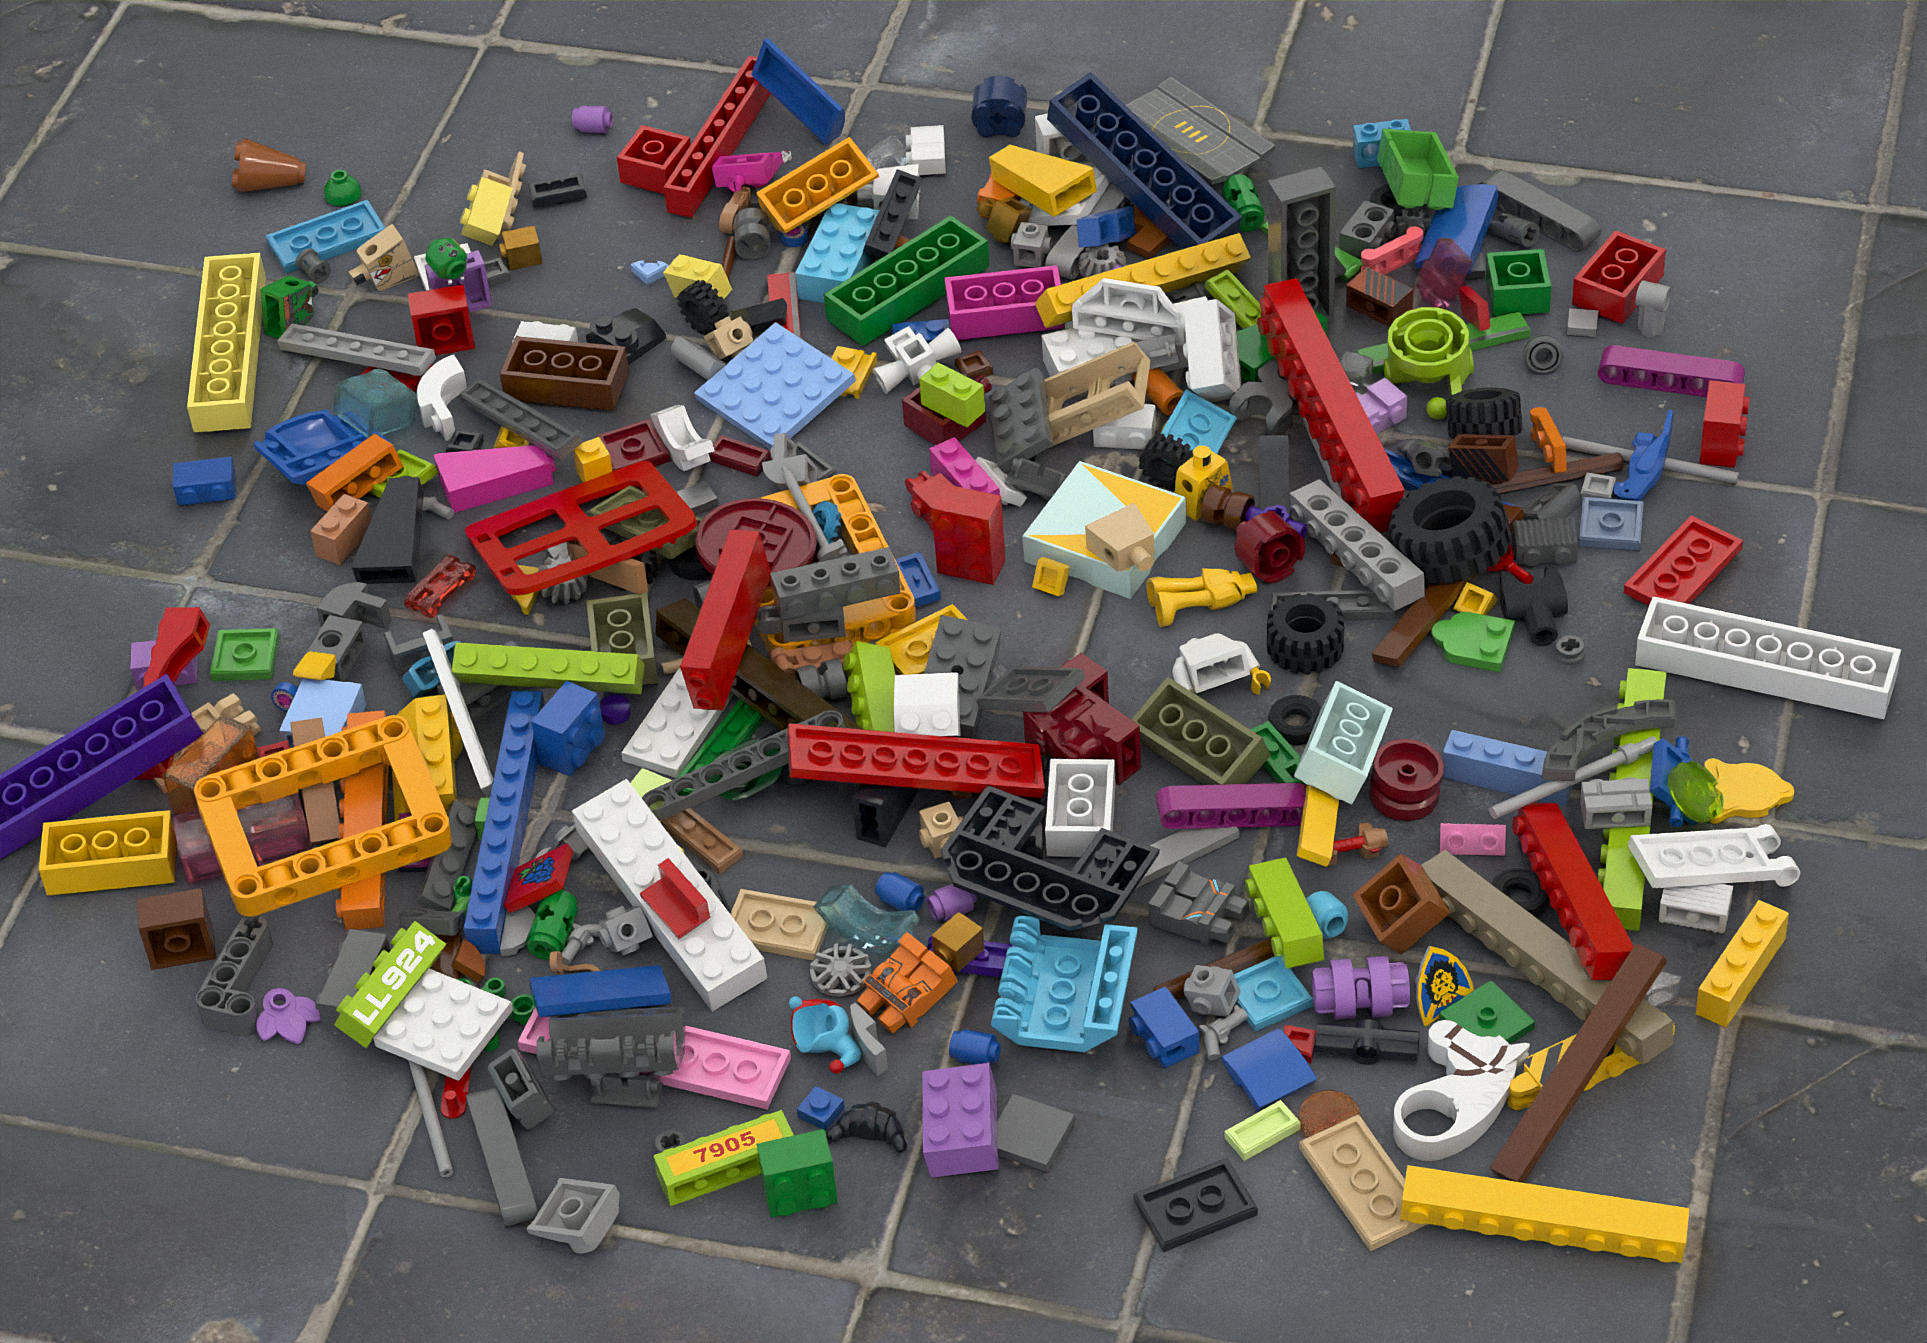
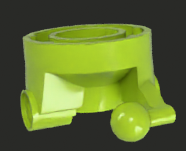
M1438 307L1417 308L1407 311L1396 318L1388 330V358L1383 359L1385 378L1392 384L1413 382L1415 380L1422 383H1434L1446 376L1450 396L1461 392V385H1463L1468 375L1474 374L1473 355L1471 348H1469V330L1464 320L1453 312ZM1435 397L1427 403L1426 411L1430 418L1441 420L1447 416L1445 399Z

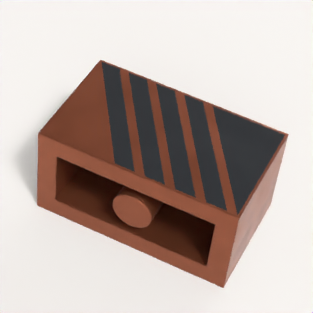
M1366 267L1347 284L1346 306L1390 327L1396 318L1407 311L1413 310V288Z
M1458 434L1448 447L1452 477L1462 476L1464 479L1472 477L1481 481H1492L1493 483L1500 484L1510 481L1519 469L1515 436Z

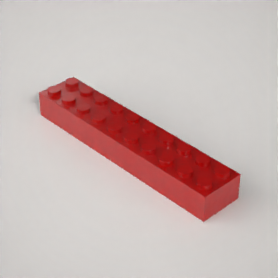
M1297 278L1264 285L1263 298H1260L1261 317L1257 319L1258 330L1261 335H1265L1269 353L1272 356L1275 355L1279 373L1281 376H1285L1288 382L1289 393L1291 397L1296 398L1299 413L1302 418H1306L1309 424L1310 435L1319 444L1322 460H1327L1331 478L1333 482L1338 483L1341 489L1342 500L1349 504L1353 510L1379 533L1389 531L1390 517L1393 510L1396 509L1398 502L1403 499L1404 488Z

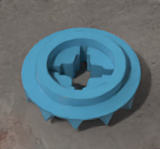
M823 501L812 512L828 543L831 544L833 543V538L838 537L837 530L841 526L839 523L841 513L838 511L836 504Z

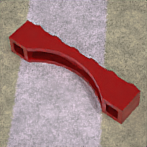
M200 607L165 608L163 619L160 620L158 625L156 644L151 649L150 665L148 671L144 674L143 688L165 674L169 676L174 684L190 661L204 650L211 624ZM174 754L133 780L167 778Z

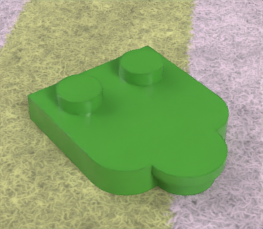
M1460 612L1454 615L1451 620H1441L1435 623L1432 627V637L1435 643L1443 648V656L1447 661L1454 664L1501 672L1514 632L1515 621L1471 612Z

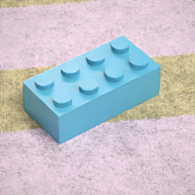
M837 203L827 209L795 272L798 299L824 303V294L873 263L876 256L863 252V249L879 210Z

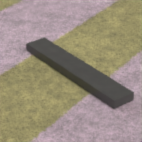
M481 378L459 394L462 403L559 460H562L583 443L578 434Z

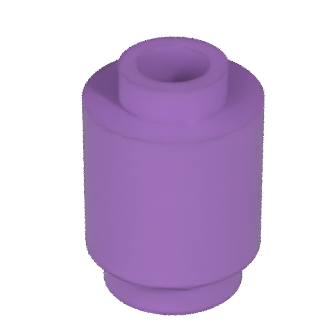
M581 105L580 108H574L572 126L575 130L583 133H607L608 129L613 126V113L609 112L607 106Z
M953 884L932 892L931 896L926 897L927 907L934 921L942 919L944 922L950 920L958 912L965 914L974 910V903L977 902L976 895L956 888Z

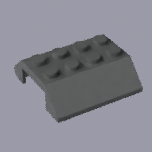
M686 1006L617 1009L551 1016L549 1019L550 1039L544 1042V1036H539L537 1040V1059L542 1076H552L553 1080H567L572 1078V1075L585 1074V1077L588 1079L603 1078L606 1076V1073H619L620 1077H635L640 1072L653 1071V1075L656 1076L671 1075L673 1070L679 1069L685 1054Z

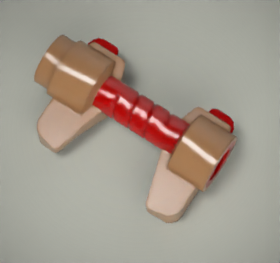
M1360 823L1359 836L1333 842L1332 857L1328 866L1337 864L1338 853L1359 850L1364 859L1378 857L1379 850L1388 847V837L1385 828L1373 829L1370 823Z

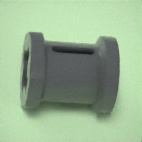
M305 249L296 258L297 268L302 272H306L309 280L315 284L327 280L330 276V264L320 260L318 253L314 249Z

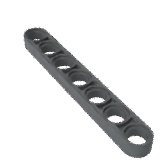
M834 710L822 712L798 723L802 725L825 726L828 723L836 722L838 723V728H846L842 715ZM787 729L652 789L644 794L642 800L648 807L656 801L664 802L663 806L659 809L651 810L655 817L661 821L789 763ZM770 749H780V752L775 756H765L766 752ZM741 762H751L747 769H736ZM713 775H722L721 780L718 782H707ZM682 789H693L692 793L687 796L678 795Z

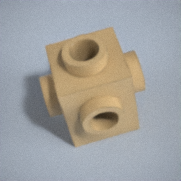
M729 316L714 324L716 330L703 336L713 355L720 360L728 355L735 358L747 345L754 341L750 326L742 320L741 316L733 321Z
M950 802L919 811L921 824L919 837L923 847H929L935 859L942 857L941 848L963 820L962 816L957 817Z

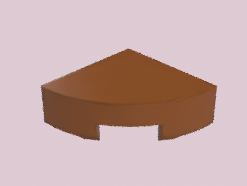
M464 939L457 949L451 967L479 983L485 974L484 960L477 948Z

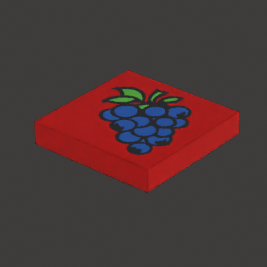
M568 843L514 869L504 906L509 913H513L563 889L574 852Z

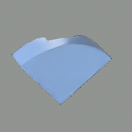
M644 260L632 263L631 270L644 283L649 285L664 277L663 272L669 265L662 261L644 263Z

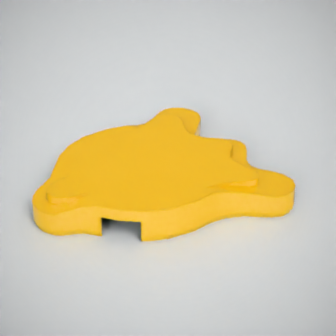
M1715 758L1708 759L1704 763V771L1710 778L1705 785V796L1717 799L1706 809V819L1712 824H1717L1727 818L1736 816L1745 818L1764 817L1768 815V810L1775 806L1778 808L1782 804L1789 803L1794 797L1793 786L1782 780L1773 770L1765 766L1753 763L1727 764Z

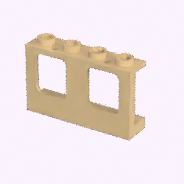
M1135 341L1044 380L1046 396L1048 397L1047 405L1053 440L1052 446L1144 408L1150 359ZM1137 370L1135 387L1127 381L1110 388L1113 380ZM1088 391L1087 399L1062 409V404L1065 400Z

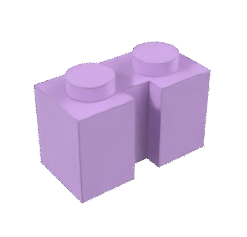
M1386 378L1368 386L1367 393L1360 395L1358 392L1356 393L1376 434L1407 418V396Z

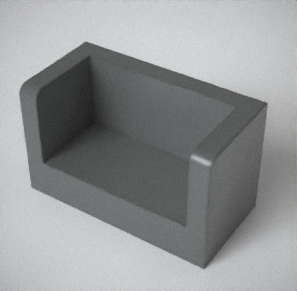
M437 615L439 632L436 633L444 646L447 643L453 642V637L443 615ZM384 632L388 653L398 676L404 675L420 659L431 656L424 636L396 645L391 632Z

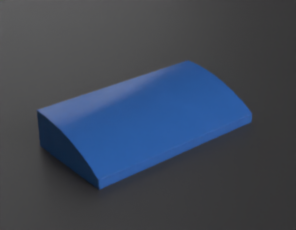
M766 38L763 41L751 75L825 145L841 136L845 123L844 109L769 38Z
M1474 184L1457 187L1453 208L1435 211L1416 259L1415 268L1471 275L1498 204L1497 185Z

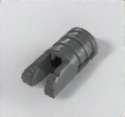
M1506 213L1499 215V221L1492 220L1487 230L1494 236L1525 247L1534 245L1539 236V227L1536 223Z

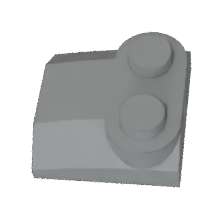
M559 1178L557 1185L531 1225L527 1227V1231L532 1235L568 1243L575 1253L591 1252L600 1244L619 1213L620 1193L616 1186L612 1184Z

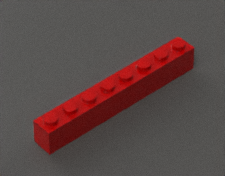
M747 57L664 185L667 213L693 217L715 182L712 166L720 156H732L771 95L751 75L758 57Z
M1531 803L1518 809V814L1513 817L1512 821L1513 833L1518 836L1522 850L1527 854L1531 862L1532 870L1537 873L1541 887L1546 891L1550 899L1551 907L1556 910L1562 928H1565L1570 937V944L1572 947H1575L1580 957L1581 965L1586 968L1591 980H1613L1634 946L1557 803Z

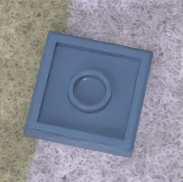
M1583 497L1579 546L1640 551L1644 501Z

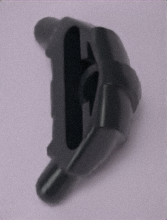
M871 1101L867 1104L853 1105L852 1109L845 1112L836 1121V1125L826 1132V1138L829 1142H835L842 1136L849 1138L852 1135L863 1139L886 1141L887 1144H892L899 1153L907 1149L904 1131L900 1121L896 1118V1113L889 1108L881 1107V1104Z

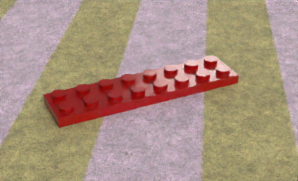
M790 723L787 729L790 778L982 793L988 785L1015 796L1043 798L1045 791L1039 744Z

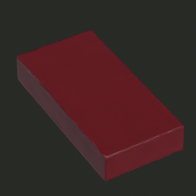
M720 435L713 444L715 451L708 453L711 462L756 477L763 471L762 462L772 460L771 451Z

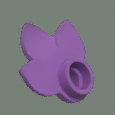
M276 988L270 990L264 996L263 1012L257 1018L256 1029L263 1041L274 1037L278 1033L284 1039L300 1045L305 1036L306 1022L321 1021L319 1010L315 1007V1002L310 998L295 997L287 989ZM276 1000H283L285 1001V1004L278 1006L275 1005L273 1002Z

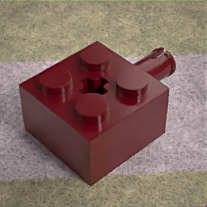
M983 375L974 380L984 386V394L992 390L990 381L986 377L984 378ZM920 387L902 399L904 425L934 445L954 437L959 442L986 422V412L968 427H965L921 404Z

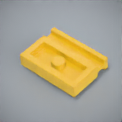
M837 346L831 359L854 373L856 379L840 396L846 397L847 394L854 395V398L859 399L877 363V353L872 352L871 355H868L863 350Z

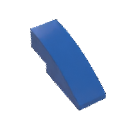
M1133 206L1103 211L1076 219L1079 247H1097L1108 242H1120L1136 234Z

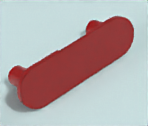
M471 1066L459 1081L445 1075L441 1102V1113L444 1117L456 1119L465 1113L467 1106L465 1095H468Z

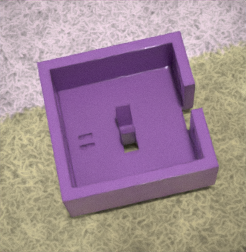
M479 250L466 253L468 257L466 270L456 279H441L427 264L424 265L429 290L464 284L470 312L492 306L485 264Z

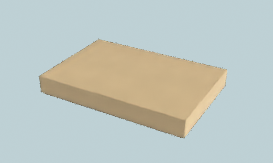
M740 889L730 915L758 951L814 960L815 954L819 952L834 908L831 904Z

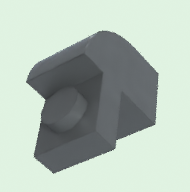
M353 582L340 585L331 590L317 606L321 626H323L329 615L362 621L384 629L391 622L387 600L379 596L369 595L368 586L365 583Z

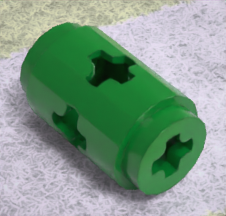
M1243 174L1232 175L1223 184V198L1242 216L1239 229L1245 232L1254 231L1264 221L1265 212L1251 179Z
M559 890L541 899L526 938L528 951L535 957L550 960L551 952L560 951L562 953L578 913V902L569 892Z

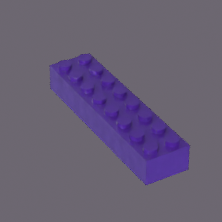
M167 674L0 774V859L40 836L43 831V823L68 819L205 736L183 697Z

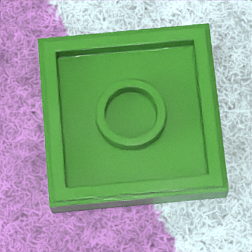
M278 628L218 630L210 670L211 680L272 679L280 638Z

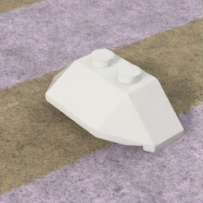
M1103 278L1072 305L1074 329L1141 340L1173 334L1177 346H1183L1186 343V332L1183 331L1181 326V315L1160 287Z

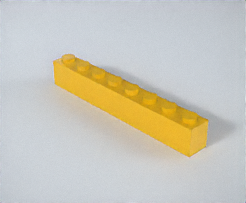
M1240 233L1048 288L1038 298L1035 305L1045 328H1050L1073 321V303L1103 278L1157 286L1164 293L1189 287L1196 281L1199 283L1206 281L1227 269L1232 274L1239 272L1251 257Z
M1407 1165L1400 1220H1407L1414 1224L1426 1223L1445 1226L1452 1230L1478 1231L1485 1235L1510 1236L1523 1241H1543L1556 1246H1575L1594 1252H1614L1627 1257L1653 1258L1665 1263H1682L1687 1239L1689 1208Z

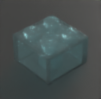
M382 368L374 369L371 372L350 377L336 383L333 413L367 438L374 433L381 436L414 424L418 395Z

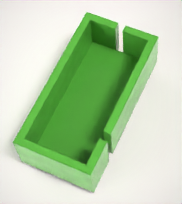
M1382 129L1377 161L1381 169H1383L1385 178L1398 205L1405 208H1415L1416 206L1427 204V207L1433 210L1453 208L1459 177L1437 133Z

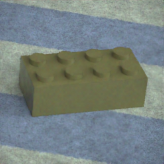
M1169 677L1163 681L1131 719L1140 725L1141 744L1204 785L1247 784L1271 756L1261 736Z

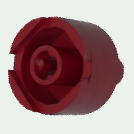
M1275 511L1259 514L1249 521L1240 523L1236 529L1235 555L1237 559L1256 577L1265 582L1276 583L1286 579L1295 571L1293 566L1297 560L1302 561L1304 557V538Z

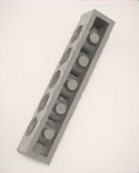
M1319 479L1290 493L1291 506L1289 507V513L1294 521L1306 524L1308 534L1312 538H1316L1329 554L1335 553L1340 558L1344 568L1353 572L1364 586H1368L1377 595L1381 602H1385L1396 611L1425 596L1424 573L1324 482Z

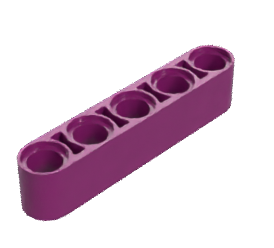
M1611 345L1603 350L1597 373L1600 380L1608 384L1707 397L1709 380L1743 384L1745 369L1741 364L1734 361Z
M1302 783L1167 786L1157 792L1155 800L1160 822L1167 829L1301 826L1306 785Z

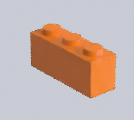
M374 433L306 482V485L317 506L328 512L343 494L360 499L373 489V485L376 483L381 484L387 479L386 477L392 476L404 466L393 444Z

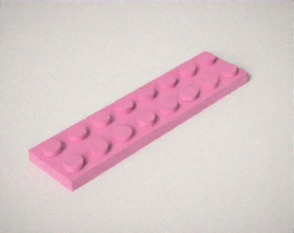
M535 1007L518 1040L519 1050L537 1054L536 1048L539 1036H544V1042L550 1039L549 1019L551 1016L539 1017ZM686 1026L685 1054L679 1069L673 1070L671 1075H654V1078H660V1082L663 1085L768 1110L791 1060L790 1050ZM653 1071L640 1072L639 1075L648 1076L653 1074Z

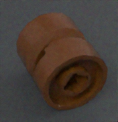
M1212 484L1203 499L1201 519L1215 525H1221L1224 522L1225 528L1236 531L1240 523L1245 521V515L1249 507L1255 506V498L1253 495L1235 491L1232 494L1229 488Z

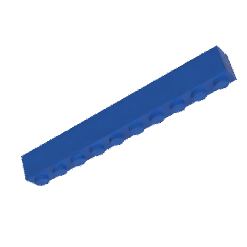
M542 691L511 692L464 924L466 940L472 943L480 954H501L500 947L507 911L504 902L514 869L519 865L539 761L531 721L545 706Z

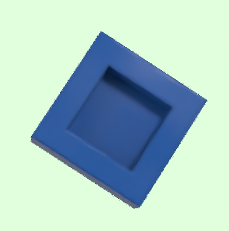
M815 1086L797 1108L798 1118L826 1131L845 1108L844 1099Z

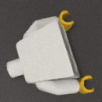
M1219 633L1201 639L1193 638L1187 644L1179 647L1181 656L1175 661L1172 675L1174 681L1191 692L1199 693L1250 674L1252 675L1251 691L1254 694H1260V683L1269 690L1270 674L1258 669L1260 667L1258 661L1248 645L1242 641L1231 640Z

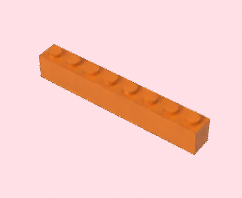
M385 710L348 713L347 726L342 727V731L386 717ZM381 762L360 769L359 773L340 779L341 792L345 793V799L339 800L341 818H344V823H340L338 826L339 840L387 824L389 764ZM386 872L338 888V892L341 893V899H336V913L338 918H343L346 931L350 929L385 927Z

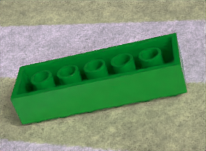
M950 215L824 294L826 320L864 346L890 330L892 324L903 322L946 294L945 277L979 274L990 267L988 240Z

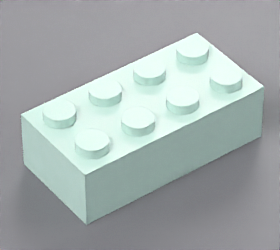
M1336 681L1320 710L1294 777L1302 780L1307 785L1315 786L1331 794L1338 800H1343L1352 805L1367 778L1393 708Z

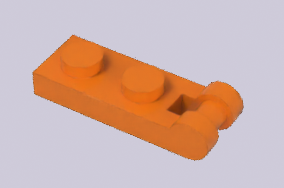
M1543 407L1531 409L1530 421L1533 422L1531 439L1536 441L1539 449H1543L1544 460L1546 463L1550 462L1555 473L1566 472V445L1548 410Z

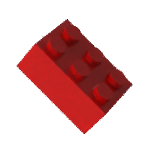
M1615 230L1574 277L1572 305L1586 310H1598V315L1623 324L1638 307L1635 301L1641 281L1658 283L1664 276L1666 249Z
M943 484L931 508L937 573L994 585L1006 561L1001 496Z

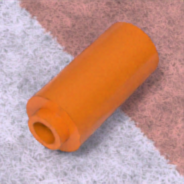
M1160 367L1149 369L1146 395L1166 416H1171L1184 392ZM1137 372L1132 373V380L1134 382L1136 381Z

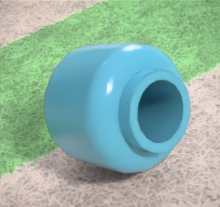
M1327 891L1315 892L1306 898L1322 932L1323 939L1334 938L1344 931L1349 913L1341 901Z

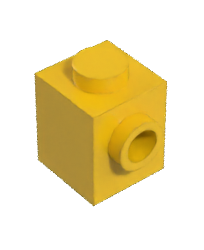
M599 437L583 442L573 450L576 472L582 482L612 472L610 454Z

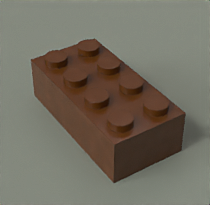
M515 336L500 372L502 390L515 399L524 402L615 411L629 375L626 347Z

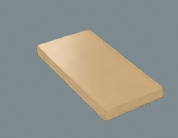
M1359 1114L1299 1141L1300 1151L1370 1252L1428 1225L1426 1223L1414 1224L1407 1220H1400L1405 1179Z

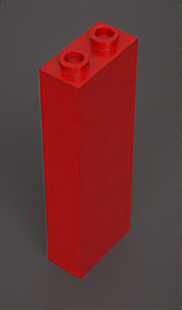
M730 530L680 665L693 709L723 710L770 579L771 570L759 531Z

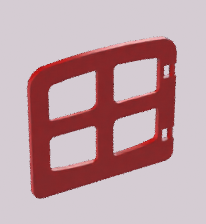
M640 461L475 522L465 528V534L491 573L498 579L504 591L510 595L517 596L530 594L584 576L656 547L662 549L664 547L663 544L668 542L675 544L677 538L690 533L696 527L697 520L695 513L654 465L649 461ZM629 485L640 487L647 495L643 499L593 517L587 516L578 506L579 504L623 490ZM652 509H658L669 521L653 530L616 545H610L599 532L607 526ZM555 513L565 524V527L512 548H505L498 539L506 533ZM571 540L578 541L588 554L576 560L528 575L524 574L516 564V561Z

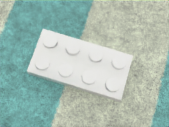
M678 669L622 751V759L624 762L677 778L687 766L723 710L693 709L682 671ZM731 691L729 692L725 707L734 695Z

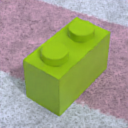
M938 362L919 378L921 404L965 427H968L985 412L984 386Z

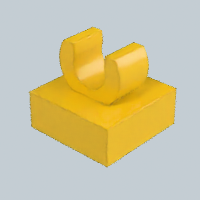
M1045 557L1039 558L1032 588L1056 596L1063 595L1070 566Z

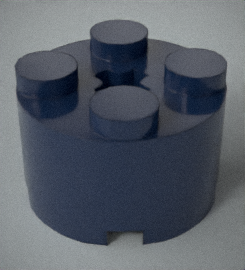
M1001 75L990 76L984 79V83L979 86L977 84L975 87L971 119L980 136L1007 135L1009 137H1016L1020 134L1026 118L1027 91L1022 84L1020 87L1014 83L1015 79Z

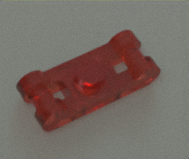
M451 554L447 555L408 593L404 602L405 607L413 611L420 610L422 615L430 619L434 618L439 611V607L465 581L468 582L474 578L476 566L468 562L461 563L459 558Z

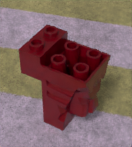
M1079 653L1073 659L1066 661L1060 668L1082 669L1085 679L1049 712H1023L1025 743L1039 744L1041 756L1048 753L1052 758L1114 760L1115 783L1121 785L1141 769L1140 725L1109 704L1108 671L1084 654Z

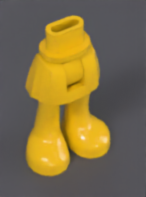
M1202 568L1201 576L1195 578H1164L1160 576L1148 578L1146 592L1150 606H1155L1158 625L1162 628L1172 625L1175 613L1180 609L1208 606L1213 611L1229 607L1240 600H1244L1245 595L1257 593V585L1251 573L1239 574L1238 571H1231L1230 573L1229 570Z

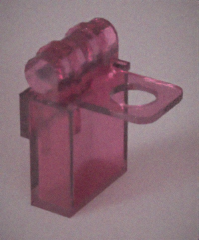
M1438 238L1429 260L1424 261L1418 274L1421 279L1417 282L1416 287L1419 289L1420 294L1429 300V304L1432 307L1445 310L1451 300H1456V296H1460L1459 287L1468 286L1463 280L1472 260L1452 238Z

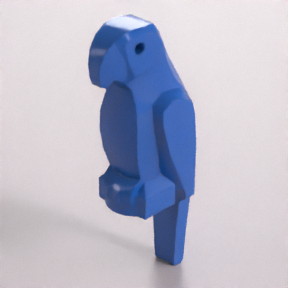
M1672 410L1667 411L1663 432L1658 438L1654 434L1638 432L1632 441L1634 452L1629 462L1628 479L1622 483L1616 482L1613 487L1616 499L1641 501L1661 477L1674 419Z

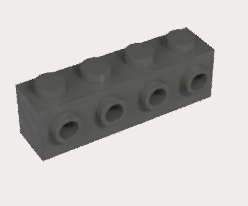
M889 547L770 573L772 597L781 620L900 594L899 570Z

